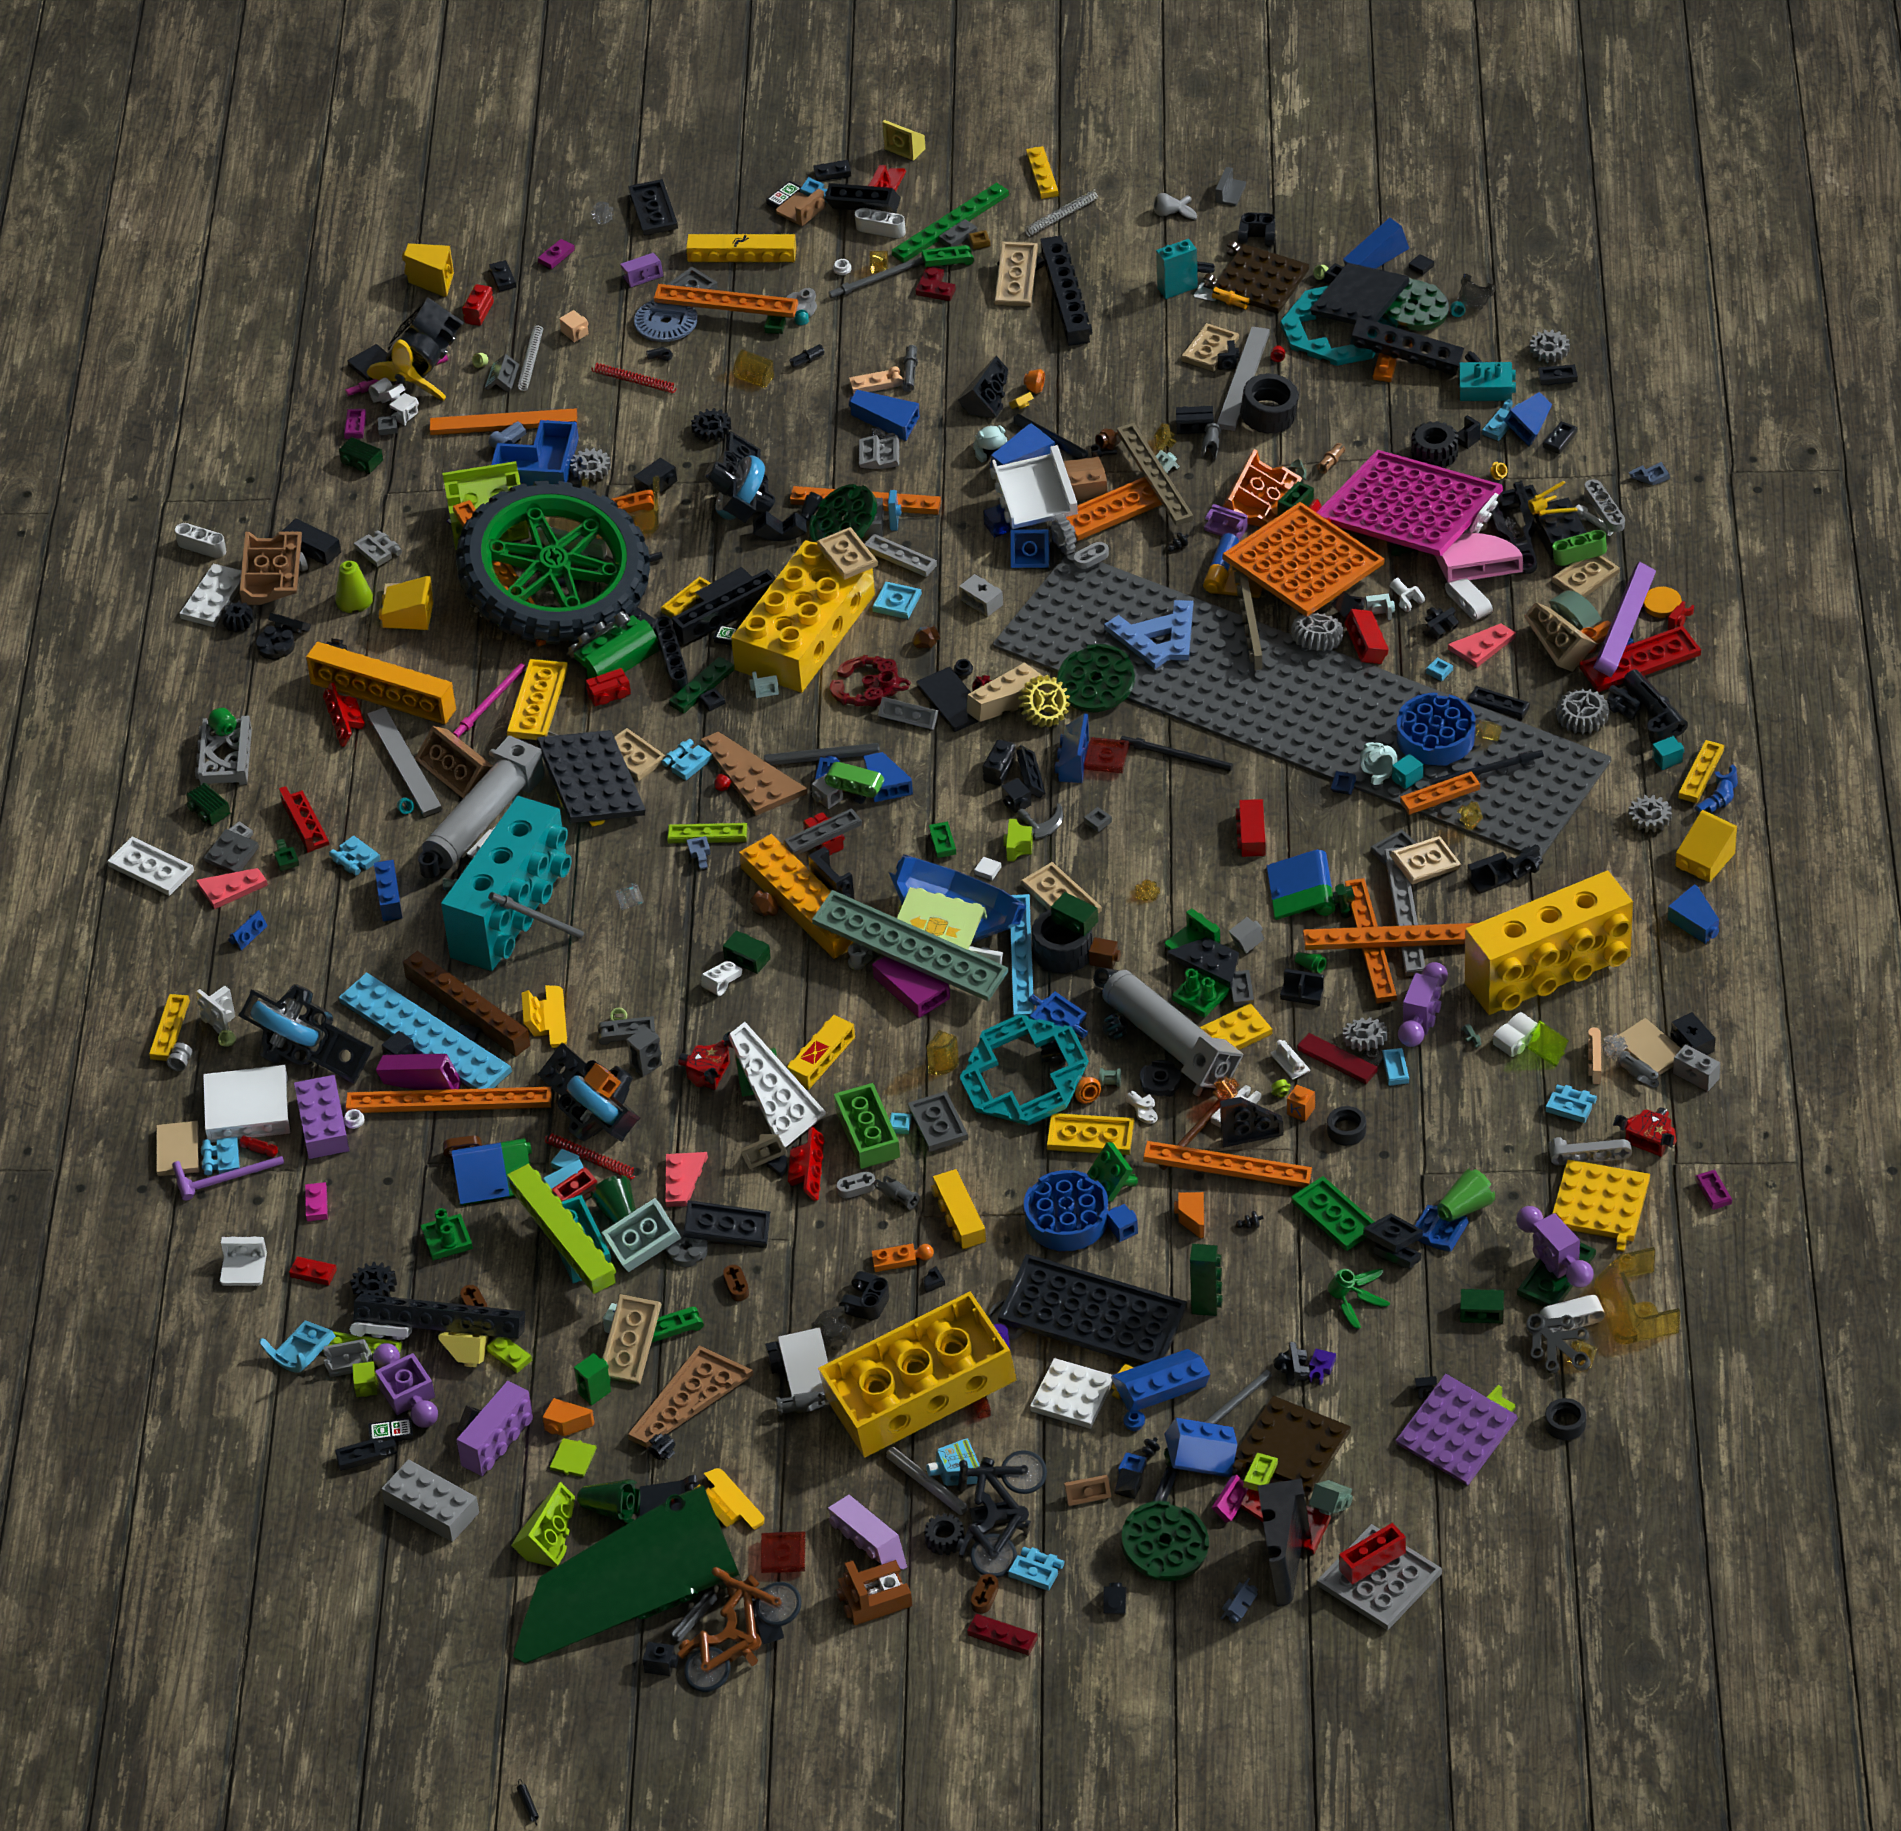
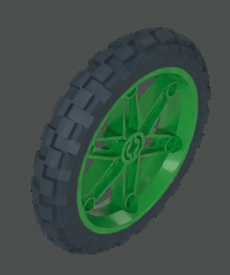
M535 481L532 486H527L523 483L511 487L508 492L501 491L489 498V502L481 504L472 513V517L466 521L461 531L460 539H458L456 568L460 586L465 591L468 601L474 608L477 607L479 609V614L488 622L498 624L500 630L510 635H514V633L519 634L521 639L536 642V639L545 640L546 644L560 645L561 641H569V643L573 644L579 643L577 638L586 632L591 636L595 632L593 627L598 623L603 622L606 626L615 621L614 616L623 611L629 615L638 607L648 585L650 572L649 550L640 528L633 523L634 519L624 509L618 508L617 503L607 496L602 495L600 497L596 495L595 490L582 486L581 489L572 487V483L559 481L558 484H549V481ZM545 517L567 519L580 523V525L557 540ZM526 521L533 545L502 542L498 539L510 527ZM539 527H541L550 544L544 548L537 531ZM599 534L608 545L614 559V564L580 554ZM579 536H583L584 538L569 553L563 549ZM510 552L521 555L536 557V559L532 560L528 558L510 555L508 553ZM492 561L509 564L526 571L506 590L494 572ZM571 564L595 569L598 572L572 568ZM536 572H540L543 575L526 589L523 588ZM564 577L569 597H565L556 579ZM573 579L603 582L608 584V586L591 601L580 604ZM549 584L562 608L539 606L525 600Z

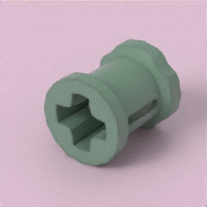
M1100 1068L1099 1082L1101 1087L1103 1085H1116L1120 1087L1121 1069L1104 1070Z

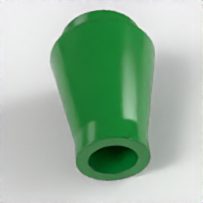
M1298 952L1295 956V963L1300 964L1312 973H1322L1326 966V959L1321 954Z

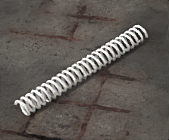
M1095 189L1037 220V222L1035 221L1031 225L1026 226V234L1030 236L1027 228L1029 233L1033 235L1042 230V228L1045 229L1048 225L1050 226L1056 220L1059 221V219L1064 218L1067 214L1070 215V213L1075 212L1078 208L1081 209L1084 205L1092 203V200L1098 199V195L1094 192Z
M534 326L532 329L518 382V388L522 391L528 390L543 333L541 326Z

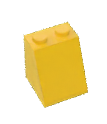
M408 243L406 251H403L402 260L405 261L404 272L408 277V282L447 297L454 275L450 246Z
M431 576L387 587L386 594L382 595L383 608L379 609V620H382L383 628L428 630L434 603Z
M1702 810L1676 852L1675 866L1710 883L1735 854L1737 826Z

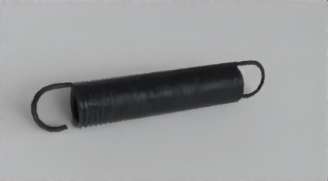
M518 1780L517 1791L530 1821H535L537 1826L536 1820L539 1818L535 1805L527 1786L523 1784L522 1780V1784H519Z

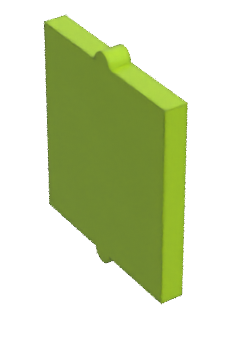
M563 1438L550 1465V1470L562 1472L565 1475L571 1474L584 1477L597 1449L596 1445L583 1443L581 1440L574 1441Z

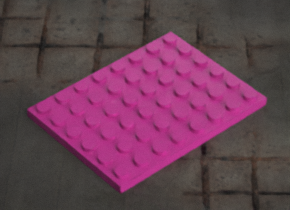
M1377 450L1316 513L1324 518H1330L1332 524L1337 527L1441 557L1475 521L1478 513L1495 493L1499 495L1503 491L1502 484Z

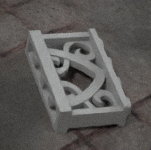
M241 716V719H236V728L227 736H219L217 734L210 736V733L214 731L208 725L207 718L203 719L202 726H199V735L201 737V740H198V750L200 753H197V765L199 767L195 768L196 779H199L200 785L203 783L239 782V785L247 784L252 734L249 716ZM231 739H233V742H234L235 740H239V741H238L237 743H232V742H231ZM227 742L229 747L239 750L230 753L224 760L213 753L215 749ZM209 767H213L212 772H206Z

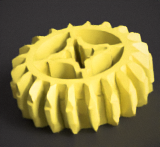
M1039 675L1036 678H1031L1030 682L1024 684L1025 688L1021 689L1020 692L1023 695L1018 698L1023 701L1022 704H1019V707H1024V711L1021 714H1027L1026 720H1032V725L1039 724V727L1057 725L1059 720H1063L1065 718L1064 715L1069 712L1065 707L1070 706V703L1066 702V699H1069L1070 696L1064 693L1067 691V688H1061L1063 682L1056 683L1057 678L1053 677L1050 679V675L1044 677ZM1042 686L1049 689L1050 691L1045 693L1043 690H1039L1037 687ZM1041 710H1044L1046 712H1049L1051 716H1045L1040 714L1039 712Z

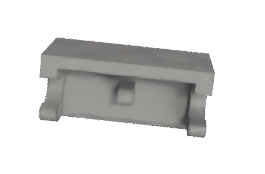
M365 1339L324 1346V1354L327 1357L324 1360V1364L330 1377L353 1373L352 1364L372 1362V1352Z

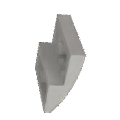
M877 435L859 439L860 467L884 469L899 466V439L897 435L879 440Z

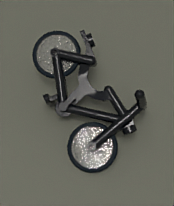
M1021 1450L1011 1453L1003 1461L1002 1466L993 1467L995 1461L988 1457H983L980 1466L977 1468H968L966 1460L959 1462L958 1491H965L968 1476H977L974 1502L976 1505L983 1503L987 1507L988 1517L981 1525L974 1523L969 1525L965 1538L959 1539L956 1551H959V1557L963 1558L967 1545L974 1539L975 1543L971 1548L970 1559L975 1570L981 1575L992 1574L997 1578L1007 1575L1017 1557L1016 1548L1010 1541L1011 1537L1017 1529L1022 1530L1023 1536L1028 1537L1031 1523L1028 1520V1509L1025 1506H1019L997 1478H1002L1003 1483L1008 1489L1019 1494L1033 1493L1041 1488L1047 1477V1468L1042 1458L1031 1451ZM986 1479L1010 1509H996V1505L990 1495L984 1492ZM996 1521H1010L1001 1535H984L994 1526Z

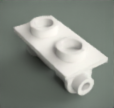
M1278 1040L1276 1042V1050L1270 1052V1054L1292 1079L1310 1071L1286 1041Z

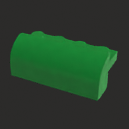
M632 615L629 617L631 621L620 628L617 626L613 627L575 651L574 658L586 667L588 679L620 668L625 673L659 651L657 636L650 624L645 619L640 621Z

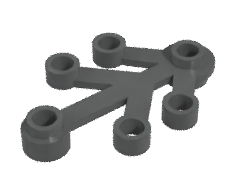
M623 611L614 616L615 621L606 626L603 622L598 623L593 627L595 632L591 636L587 632L577 638L579 643L568 648L569 652L566 655L574 660L575 651L612 629L615 625L620 628L629 623L631 619L628 614Z
M1533 1314L1528 1318L1526 1327L1533 1334L1531 1356L1536 1361H1541L1545 1357V1352L1541 1348L1542 1335L1546 1337L1547 1362L1545 1366L1550 1373H1557L1560 1369V1365L1557 1362V1348L1572 1359L1571 1362L1577 1370L1584 1371L1590 1366V1358L1586 1353L1576 1352L1563 1341L1578 1339L1580 1342L1587 1341L1589 1333L1584 1327L1560 1332H1552L1549 1329L1550 1327L1557 1326L1571 1329L1574 1326V1320L1570 1315L1546 1319L1541 1314ZM1569 1319L1570 1323L1564 1325V1322ZM1537 1323H1541L1539 1327L1535 1328ZM1581 1332H1585L1583 1337H1579ZM1537 1351H1541L1539 1356H1535ZM1585 1360V1363L1580 1366L1579 1363ZM1555 1363L1556 1366L1550 1369V1365Z

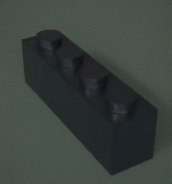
M829 183L825 200L833 209L858 210L860 208H868L895 214L901 199L893 188Z

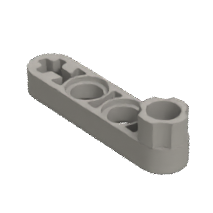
M1598 480L1586 481L1584 501L1593 505L1609 530L1613 532L1622 531L1625 528V517L1604 486ZM1605 510H1611V511H1613V512L1608 513V512H1605Z
M1557 1137L1548 1143L1551 1162L1554 1165H1566L1567 1159L1591 1163L1623 1160L1632 1155L1631 1144L1625 1139L1567 1144L1566 1140ZM1600 1150H1606L1605 1152L1597 1153ZM1579 1152H1585L1584 1154L1576 1155Z

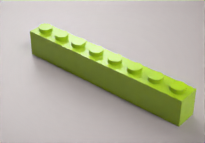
M527 1164L507 1174L509 1189L590 1291L596 1294L615 1284L614 1274L616 1270L613 1264L605 1260L602 1250L595 1247L589 1235H585L581 1224L573 1220L570 1210H565L560 1198L552 1194L549 1184L542 1181L539 1172L536 1169L533 1170Z

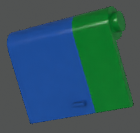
M1317 849L1267 865L1276 920L1313 908L1319 915L1328 916L1335 911L1325 851Z
M523 1138L452 1150L460 1205L515 1197L509 1189L507 1174L527 1164L530 1165L528 1154H532L530 1142H526V1139Z

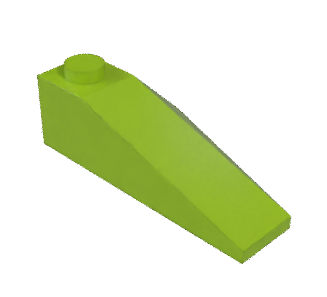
M561 1482L557 1483L524 1525L511 1546L526 1561L551 1567L559 1565L567 1549L565 1540L569 1536L570 1529L567 1527L569 1519L572 1518L575 1496Z

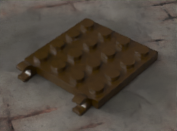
M1229 241L1227 247H1229L1227 254L1235 257L1218 280L1212 274L1207 273L1203 280H1206L1203 287L1208 289L1218 287L1228 292L1233 291L1239 296L1249 298V305L1279 314L1308 272L1309 264L1245 244L1240 247L1235 241Z

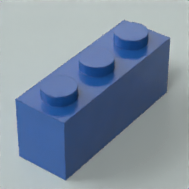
M394 860L375 862L374 868L383 921L402 919Z

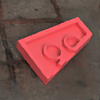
M1500 623L1448 644V650L1477 668L1515 639L1516 632Z
M258 868L196 880L198 887L214 909L268 885L266 878Z
M707 1152L666 1154V1207L687 1206V1201L690 1200L695 1189L697 1178L701 1175L703 1164L707 1161Z

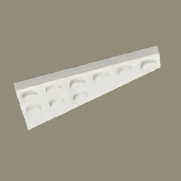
M744 1022L732 1031L728 1037L772 1134H779L785 1148H787L827 1113L747 1023Z

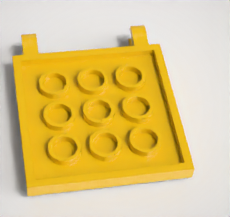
M1567 1159L1553 1213L1571 1231L1616 1238V1250L1625 1252L1627 1241L1634 1242L1650 1181V1174Z

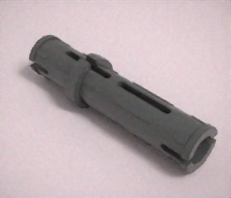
M915 345L906 347V356L903 359L905 368L902 387L907 392L914 390L915 368L918 364V359L916 358L917 347Z

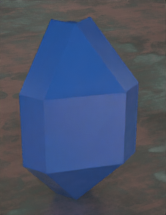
M905 854L897 863V872H889L902 905L911 887L915 889L922 888L934 894L941 893L953 899L960 898L964 902L978 903L985 907L987 919L981 918L971 944L1020 925L1026 909L1025 904L1002 889L956 870Z

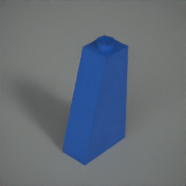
M1388 218L1343 258L1345 266L1347 263L1376 269L1408 250L1409 246L1402 226L1393 219Z
M856 390L855 394L849 399L852 416L893 436L897 435L898 438L905 441L920 417L919 403L861 390Z
M1032 423L1028 424L991 455L990 468H993L992 460H995L997 466L1051 454L1050 447L1055 446V442Z

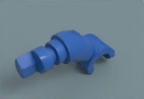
M1732 764L1729 767V774L1721 775L1720 772H1715L1717 789L1710 798L1705 799L1694 807L1696 811L1701 812L1705 810L1708 813H1712L1716 808L1725 807L1732 801L1734 797L1733 789L1738 784L1735 765Z

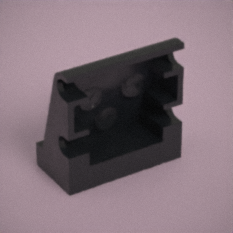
M1302 1478L1258 1485L1268 1554H1280L1276 1558L1269 1559L1278 1607L1288 1605L1293 1600L1303 1540L1311 1539Z

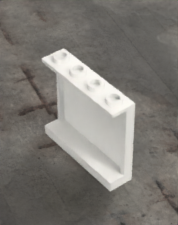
M1058 445L1050 447L1051 454L997 466L996 461L992 460L993 468H990V474L992 479L996 480L995 489L997 494L1000 493L1001 495L999 497L1000 504L1006 510L1004 512L1007 523L1010 522L1012 529L1051 521L1053 519L1052 516L1061 513L1066 517L1078 514L1077 500Z
M285 1065L204 1074L205 1130L207 1139L211 1142H217V1139L229 1137L241 1139L243 1135L254 1138L289 1134L288 1077Z

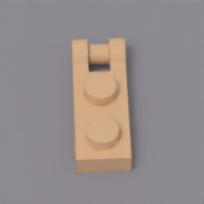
M894 366L887 371L849 377V382L854 395L856 390L872 392L898 387L903 384V379L900 376L899 368Z
M1593 1027L1588 1031V1060H1592V1064H1588V1076H1592V1084L1601 1085V1031Z

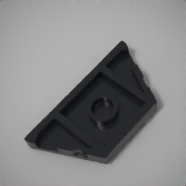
M1205 937L1169 950L1167 958L1189 969H1195L1198 973L1231 988L1239 961V952Z

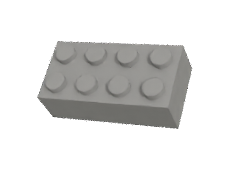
M409 1459L381 1488L385 1505L451 1542L479 1514L476 1496Z

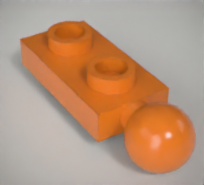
M913 1243L872 1251L875 1272L917 1265L916 1258L927 1261L934 1254V1250L929 1244H922L918 1249L914 1250Z

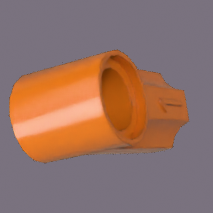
M1607 620L1593 628L1586 627L1581 630L1582 633L1597 643L1589 653L1594 652L1597 645L1605 640L1611 625L1610 621Z

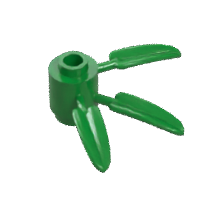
M1342 1269L1335 1274L1328 1284L1329 1293L1337 1299H1342L1344 1304H1341V1309L1348 1322L1356 1329H1360L1361 1325L1351 1304L1347 1302L1345 1297L1352 1290L1358 1293L1357 1297L1365 1302L1381 1307L1389 1306L1390 1302L1363 1289L1353 1287L1355 1283L1357 1286H1361L1377 1279L1382 1275L1383 1269H1375L1358 1275H1354L1349 1269Z

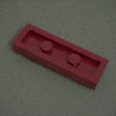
M979 1614L975 1615L967 1630L968 1636L1028 1656L1038 1640L1037 1633Z

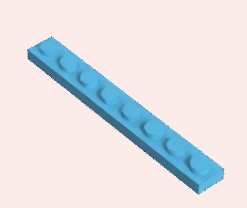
M1011 895L1026 905L1020 925L1011 928L1014 1016L1022 1014L1029 1018L1034 1012V1004L1028 1001L1029 997L1033 994L1030 895Z

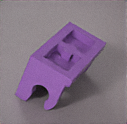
M654 253L620 264L621 269L625 272L623 277L630 287L663 277L661 261Z
M1216 504L1212 505V508L1205 517V520H1208V522L1204 526V530L1220 536L1230 533L1240 540L1248 529L1246 514Z

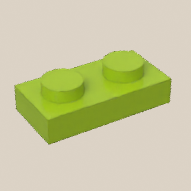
M497 1337L487 1346L488 1353L516 1373L532 1361V1356L506 1337Z
M1257 1453L1244 1479L1243 1487L1258 1491V1485L1269 1484L1278 1465V1458Z

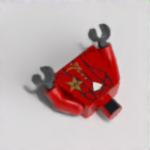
M731 1031L727 1032L723 1040L717 1044L697 1045L691 1055L680 1054L678 1065L686 1066L687 1078L696 1087L706 1086L716 1090L730 1063L728 1048H733L728 1036Z
M1662 1107L1658 1108L1656 1113L1646 1109L1628 1119L1625 1116L1616 1115L1613 1126H1619L1620 1130L1624 1131L1626 1129L1625 1140H1628L1632 1146L1660 1157L1663 1155L1666 1146L1673 1148L1677 1141L1675 1129L1671 1127L1672 1120L1668 1118L1669 1112Z

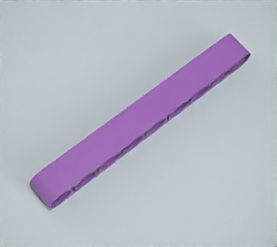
M1640 561L1630 576L1593 667L1610 678L1619 665L1656 573V570Z

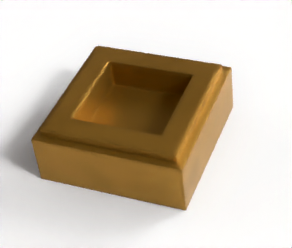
M986 230L969 234L973 250L991 246Z

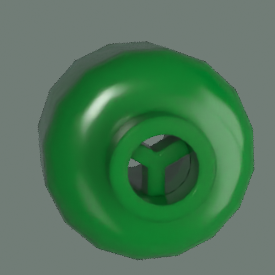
M217 708L210 713L208 725L217 735L227 736L236 728L237 720L228 709Z

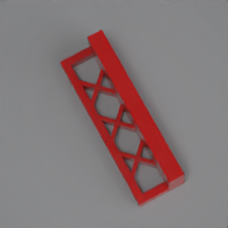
M286 786L279 788L281 802L307 852L330 845L303 790L290 794ZM302 799L300 805L295 804L294 800ZM303 811L309 814L307 817H302L300 812ZM307 824L315 825L314 829L309 830ZM314 836L323 839L315 843L313 842Z

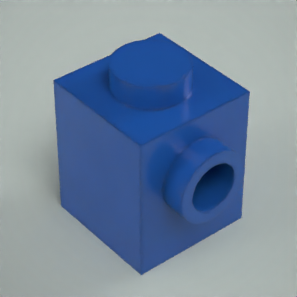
M1123 1204L1108 1211V1227L1119 1242L1138 1234V1220L1133 1210H1129Z

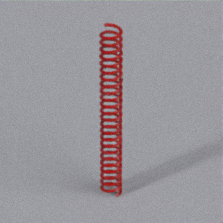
M598 362L595 364V371L591 367L592 372L632 383L635 382V384L638 383L642 386L658 388V390L661 389L672 394L677 389L675 388L672 392L674 383L664 382V380L661 381L657 378L654 380V377L641 376V374L638 375V373L635 374L634 372L631 374V371L621 370V368L618 370V368L608 367V365L605 367V364L602 365Z
M554 1133L549 1136L548 1142L547 1136H545L546 1144L553 1145V1147L560 1150L568 1151L569 1149V1152L574 1154L576 1152V1155L581 1159L584 1158L588 1162L591 1161V1163L619 1175H624L623 1173L625 1172V1176L629 1179L635 1177V1175L630 1177L634 1172V1168L630 1169V1166L627 1167V1164H620V1161H613V1158H606V1155H599L598 1152H592L588 1148L585 1149L581 1145L578 1146L574 1142L571 1143L567 1139L564 1140L561 1136H554Z

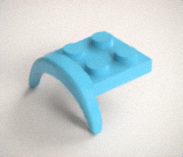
M305 1320L277 1350L266 1339L261 1338L259 1343L278 1365L291 1372L299 1373L314 1361L316 1356L324 1349V1346H328L336 1336L332 1330Z

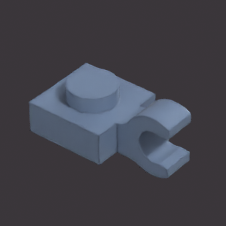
M707 837L687 840L691 859H698L700 870L707 869L706 856L711 855Z

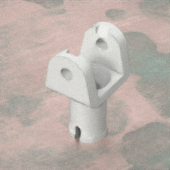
M1399 578L1391 582L1390 587L1400 596L1399 607L1405 612H1409L1412 608L1409 600L1413 599L1418 604L1425 602V597L1418 587L1407 588Z
M1131 1091V1094L1128 1093L1126 1095V1102L1135 1107L1137 1118L1147 1124L1157 1121V1114L1152 1106H1155V1102L1150 1094L1142 1098L1135 1091Z

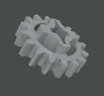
M1552 329L1550 332H1547V330H1544V333L1537 332V336L1533 335L1532 340H1530V353H1533V357H1539V361L1545 359V362L1548 363L1549 360L1555 362L1557 358L1562 360V356L1566 357L1567 352L1570 350L1569 339H1566L1565 334L1561 335V331L1554 333Z
M586 448L585 452L578 451L579 455H573V459L570 460L571 473L574 474V477L579 476V480L585 478L586 482L589 479L596 481L597 477L603 479L602 475H608V470H611L610 457H608L607 453L602 454L601 449L595 451V448L589 451Z
M1063 513L1052 516L1053 519L1051 521L1053 525L1051 530L1054 543L1057 544L1058 548H1061V552L1064 555L1075 552L1077 540L1074 526L1070 524V521L1066 519Z
M1644 795V799L1637 797V802L1632 801L1631 807L1628 810L1629 821H1632V826L1638 825V830L1645 828V832H1648L1649 829L1656 832V828L1663 830V826H1668L1672 817L1668 801L1662 802V797L1655 799V795H1652L1651 798Z
M1370 1017L1367 1020L1361 1018L1360 1020H1353V1024L1347 1023V1027L1343 1028V1041L1346 1043V1046H1351L1352 1050L1359 1048V1051H1361L1363 1048H1366L1367 1051H1370L1372 1048L1377 1049V1045H1384V1041H1387V1027H1385L1384 1022L1379 1023V1019L1373 1021Z

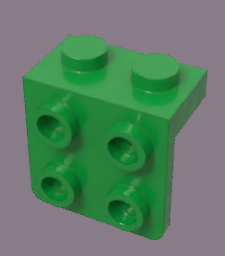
M1191 908L1186 912V926L1166 940L1165 947L1171 950L1205 937L1220 943V928L1215 923L1207 920L1203 914Z

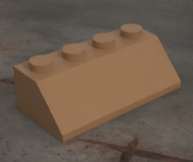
M432 726L415 757L417 762L463 799L493 766L448 729Z

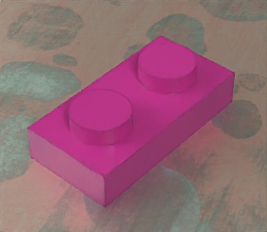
M326 1182L305 1184L307 1221L328 1219Z
M1238 1475L1230 1478L1212 1506V1509L1225 1523L1232 1521L1241 1507V1503L1248 1488L1243 1487L1244 1482Z

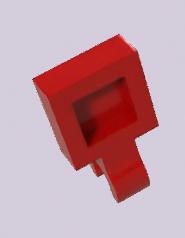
M1682 601L1680 606L1677 605L1668 617V631L1683 626L1686 619L1685 616H1691L1694 613V605H1691L1690 608H1685V601Z

